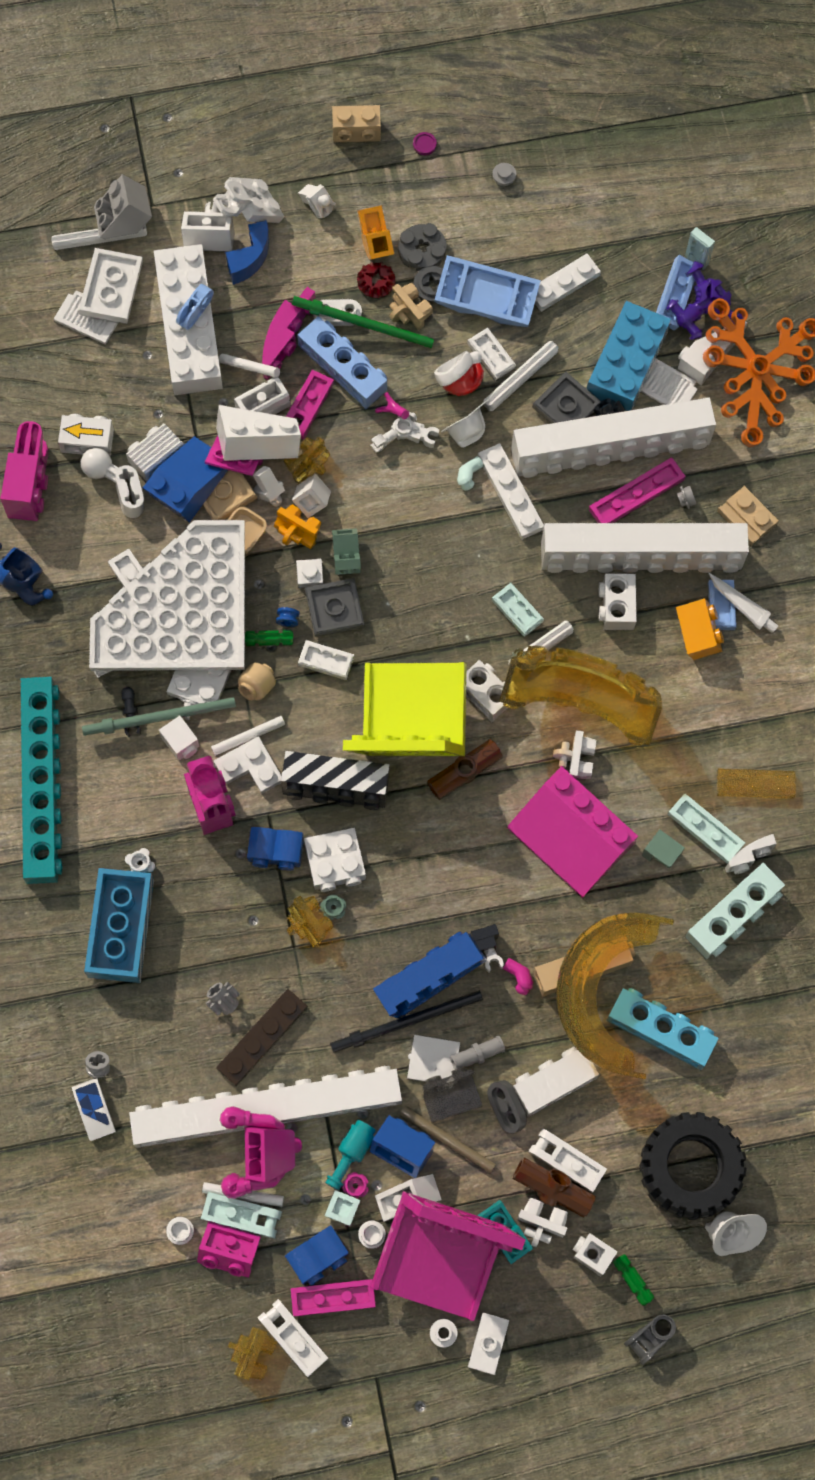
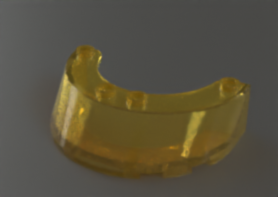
M528 646L527 651L518 648L512 653L499 702L510 709L525 707V705L532 702H554L562 707H568L569 705L577 707L583 713H594L611 722L621 730L630 743L635 745H650L662 710L660 693L655 687H646V680L633 672L625 674L617 669V664L589 654L558 647L556 651H548L544 646Z
M623 913L609 916L582 932L564 957L557 981V1006L561 1023L575 1048L590 1062L602 1069L631 1078L646 1079V1074L633 1071L635 1065L633 1053L615 1041L604 1028L597 1010V987L604 969L614 957L629 948L652 944L658 936L659 926L673 925V919L644 913Z

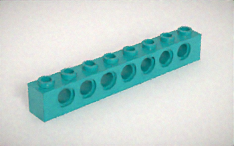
M52 677L21 678L23 879L26 884L58 883V875L62 874V859H58V849H62L61 833L57 834V824L62 822L61 809L57 808V799H61V785L56 783V774L61 773L60 758L56 759V749H60V735L56 734V725L60 724L59 709H55V700H59L60 694L59 685L54 684ZM38 702H47L44 709H35V705ZM39 726L47 727L46 732L43 734H36L35 730ZM41 750L48 751L45 758H35L37 752ZM40 775H47L48 780L45 783H35ZM40 800L49 801L44 809H37L36 804ZM48 825L49 829L45 834L40 835L36 833L39 826ZM41 850H48L49 856L46 859H37V854Z

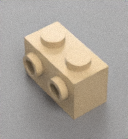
M380 105L332 106L333 142L381 141Z

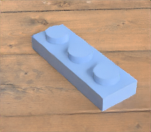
M681 255L674 259L656 313L671 319L669 328L672 330H676L679 325L674 313L671 310L667 311L666 307L671 299H678V304L685 310L695 281L693 276L687 277L685 274L690 270L693 262Z

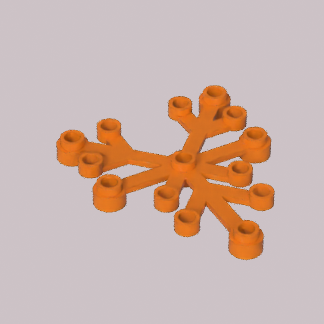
M719 298L708 306V314L712 319L718 320L725 330H721L718 326H713L707 330L706 338L711 343L719 340L735 343L745 358L726 355L721 347L713 345L704 351L703 361L709 367H716L721 364L745 369L736 378H730L724 383V390L728 394H735L739 391L741 385L752 378L751 388L734 401L724 404L721 408V413L724 417L731 418L737 414L738 409L749 402L747 428L742 432L741 440L747 447H755L763 440V432L758 427L760 406L768 415L767 423L771 427H777L784 421L783 414L777 411L771 402L774 404L781 403L786 398V392L778 386L771 375L793 379L800 386H807L815 380V370L810 365H802L798 369L771 364L783 354L797 356L801 362H806L813 357L814 352L810 346L805 345L801 347L796 345L803 339L811 340L815 337V319L808 318L803 321L799 326V331L790 337L793 322L790 318H782L776 325L780 333L778 347L765 356L756 355L744 339L745 321L748 318L747 311L744 308H737L732 312L730 319L728 316L730 311L728 302ZM714 308L720 311L719 315L714 311ZM737 313L742 315V319L737 317ZM782 322L787 324L788 329L783 328ZM805 327L809 328L810 334L806 332ZM711 331L716 332L717 338L711 335ZM803 350L808 353V357L803 355ZM709 354L714 356L715 361L709 358ZM755 364L760 366V371L756 369ZM800 373L805 375V380L801 378ZM762 381L770 391V400L761 389ZM729 383L735 385V390L730 388ZM775 392L780 394V399L776 398ZM727 406L732 408V413L727 411ZM773 415L778 418V423L773 421ZM748 434L753 437V442L748 439Z

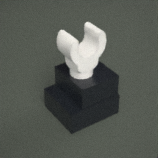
M496 924L471 931V936L486 956V971L490 973L489 963L491 961H497L500 969H502L504 965L503 960L495 951L497 946L495 940L499 937Z

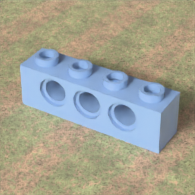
M318 316L297 335L298 346L365 409L387 391V376L379 368L375 369L370 364L366 355L361 352L358 353L353 349L352 343L346 337L339 336L329 321L324 322ZM330 343L332 344V346L323 347L322 344ZM348 359L349 362L340 363L339 360ZM365 375L366 378L361 380L357 379L356 376Z

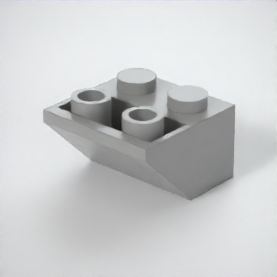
M123 174L117 181L111 183L109 190L102 198L96 201L94 206L99 235L102 239L137 234L152 217L146 187Z

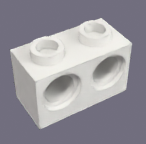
M605 574L603 582H599L598 589L599 597H603V606H599V621H603L604 630H634L636 625L635 574ZM619 587L623 592L616 594L612 592L611 588ZM618 610L622 612L623 616L617 618L611 612Z
M478 660L467 670L466 697L493 722L514 703L515 691L508 682H502L496 676L497 673L488 663L484 665ZM482 677L485 683L477 685L472 679ZM498 694L503 700L496 703L490 699V696Z

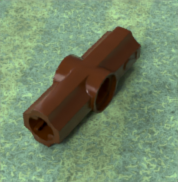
M489 739L465 756H459L453 764L427 781L430 790L435 797L441 800L462 785L472 782L475 776L503 758L500 748L494 741ZM462 765H467L472 771L468 774H463L458 768Z
M525 1157L521 1159L513 1174V1180L537 1192L538 1197L545 1204L550 1206L559 1204L583 1218L588 1215L595 1202L596 1196L571 1183L570 1178L564 1172L558 1169L549 1171Z

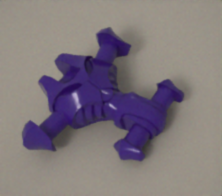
M694 261L690 270L685 273L687 277L693 276L697 284L694 286L695 302L688 304L686 310H683L678 304V299H671L666 307L667 311L671 310L676 316L677 324L684 329L686 328L692 335L689 338L691 340L701 338L703 332L702 329L699 330L694 321L700 320L703 314H708V306L716 299H724L730 306L732 296L730 291L726 292L722 288L721 284L723 282L719 279L709 278L705 280L701 272L703 264ZM714 308V311L719 315L720 311ZM730 310V311H729V314H728V316H729L730 319H731V314H732V312H733L732 310ZM739 313L737 317L742 319V315Z

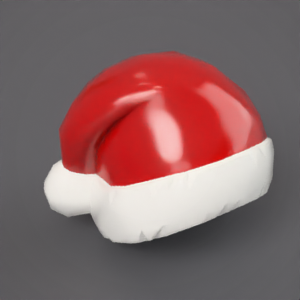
M465 351L435 370L434 375L437 382L445 391L456 396H466L473 393L479 388L484 378V370L480 364L482 355L478 351L471 353Z

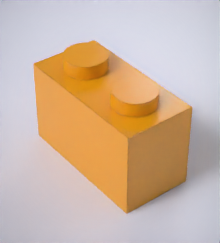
M704 598L676 607L687 654L693 660L723 652L721 643H724L721 629L716 628L715 620L718 619V615L714 605H710Z

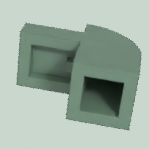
M357 528L332 530L335 575L361 573Z

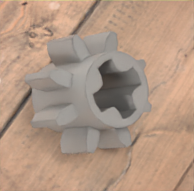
M221 982L216 983L207 992V997L210 1000L206 1002V1005L217 1016L221 1012L224 1015H228L237 1008L239 1001L236 997L240 993L229 982H226L224 985Z

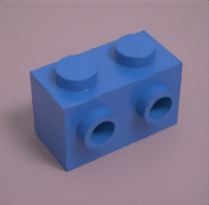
M389 1115L373 1138L370 1152L408 1175L417 1178L433 1153L435 1141L426 1133L417 1132L410 1128L405 1121L398 1118L395 1119Z

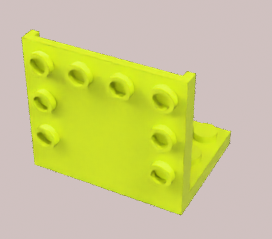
M365 663L363 735H352V740H343V751L364 756H465L467 663Z

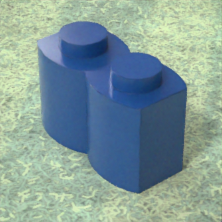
M251 827L247 859L249 862H253L252 865L255 867L267 868L268 864H275L281 870L292 871L294 867H300L304 835L298 831Z
M330 1225L286 1254L285 1257L302 1284L309 1283L312 1286L324 1278L322 1273L330 1267L336 1270L348 1262L345 1257L349 1253Z

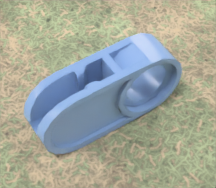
M200 284L179 311L176 323L186 330L192 328L211 302L214 291L206 285Z

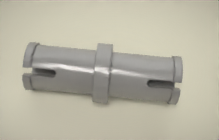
M496 1036L479 1045L477 1043L472 1044L471 1048L451 1055L450 1060L454 1070L458 1072L475 1063L480 1065L485 1062V1059L505 1052V1046L501 1037Z

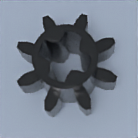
M610 398L602 400L595 407L596 416L625 411L620 401L615 402Z

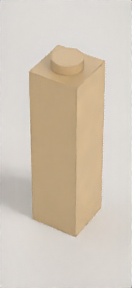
M622 936L534 968L533 973L542 997L631 966L633 962L632 957H635V951L631 942H626L625 937Z

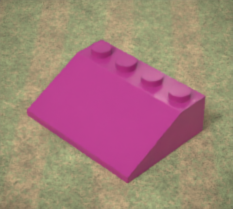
M562 766L543 784L507 826L510 832L582 898L632 848L638 838L636 833Z

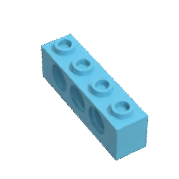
M623 988L606 1021L702 1070L719 1039L714 1036V1031L702 1025L698 1028L690 1023L691 1020L680 1013L674 1015L666 1011L667 1007L657 1001H652L651 1003L643 999V995L632 988L628 990ZM642 1009L646 1013V1019L642 1021L635 1019L633 1010ZM657 1022H667L670 1026V1032H660L657 1029ZM684 1033L690 1034L694 1039V1044L691 1046L683 1044L681 1035Z

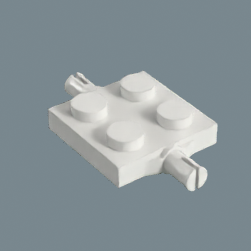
M175 670L166 691L167 695L180 699L185 703L184 706L220 700L231 670ZM190 716L185 717V720H190Z

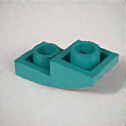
M497 1201L477 1215L504 1224L526 1239L522 1250L513 1248L512 1252L500 1249L510 1264L533 1249L502 1201Z

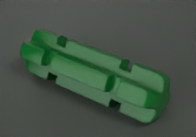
M279 630L258 631V633H255V631H245L246 646H255L256 643L259 646L279 645V643L292 645L294 642V635L291 630H282V633H279Z
M623 1254L615 1259L613 1262L618 1271L621 1270L623 1273L621 1276L633 1293L638 1295L636 1298L640 1304L645 1306L654 1299V1295L650 1289H646V1283L635 1267H631L629 1258Z

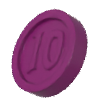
M421 132L413 139V148L420 155H430L436 149V138L431 133Z

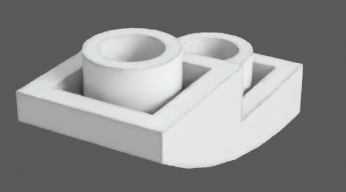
M774 834L758 839L740 850L725 867L726 873L734 871L735 874L747 872L755 861L753 855H756V858L771 854V850L777 844Z

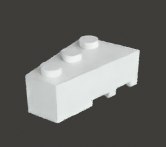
M222 405L218 406L216 429L224 461L298 458L301 433L297 419Z

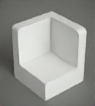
M315 473L297 485L292 501L309 518L327 506L331 491Z

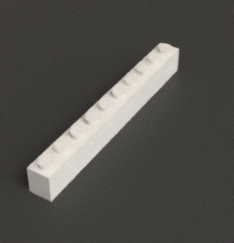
M390 1066L375 1068L373 1073L364 1074V1070L349 1072V1077L338 1078V1075L334 1074L323 1076L322 1081L311 1083V1079L295 1081L294 1086L285 1087L284 1083L269 1085V1090L258 1091V1088H247L242 1090V1094L233 1096L231 1092L216 1094L214 1099L205 1100L204 1096L189 1098V1103L178 1104V1101H168L162 1103V1107L152 1109L151 1105L138 1106L135 1108V1112H129L133 1145L139 1148L245 1130V1127L248 1126L227 1129L221 1125L219 1121L220 1114L225 1108L231 1106L250 1111V1113L269 1114L285 1124L401 1105L402 1098L397 1069H391Z

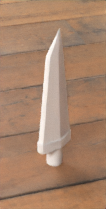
M709 573L715 588L744 614L756 628L760 630L763 626L771 633L777 629L778 625L769 618L771 613L768 610H765L721 579Z

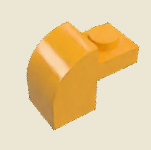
M382 205L357 210L362 232L361 237L368 259L393 255L394 250L390 230L386 228Z

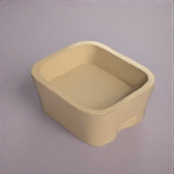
M238 507L228 520L245 521V557H247L263 537L267 524L265 519L250 509Z

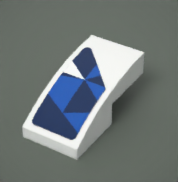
M95 1078L73 1086L72 1091L89 1140L93 1141L116 1132L98 1079Z

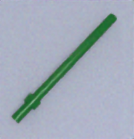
M294 296L291 305L309 310L310 314L317 316L322 314L428 348H432L434 343L432 338L323 305L322 301L316 299L310 301Z

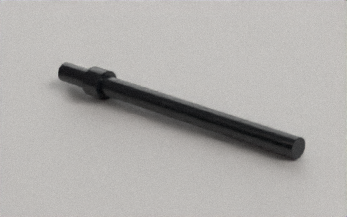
M480 990L362 1032L360 1030L351 1032L348 1037L331 1042L330 1046L333 1053L352 1046L357 1048L363 1046L366 1041L482 1001L483 997Z

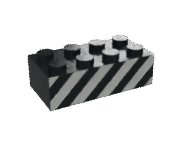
M285 751L281 785L283 795H287V798L292 800H302V797L312 798L314 802L322 804L334 801L344 807H353L354 804L364 805V808L368 810H379V807L385 808L389 784V764Z

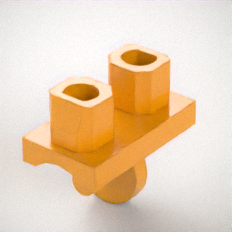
M293 504L286 509L280 507L276 513L277 519L273 527L278 529L280 534L284 535L282 543L288 546L293 541L298 545L301 543L312 549L320 530L321 521L314 517H310L307 521L300 518L302 512Z

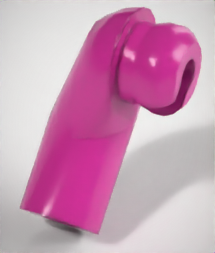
M508 958L503 969L516 976L518 982L515 987L516 991L521 995L528 994L529 989L533 988L530 970L515 960Z

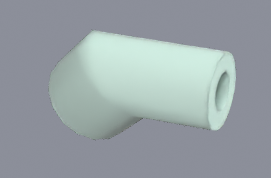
M478 456L462 465L458 471L457 482L464 491L474 487L473 473L484 466Z

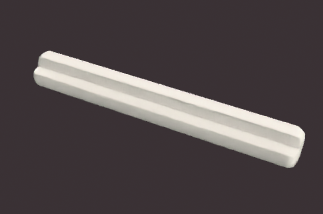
M145 224L137 234L109 239L100 238L99 230L93 229L54 235L51 240L54 250L143 237L147 235V229Z
M548 341L484 399L483 402L490 399L484 406L489 411L495 410L558 353V346L553 341Z

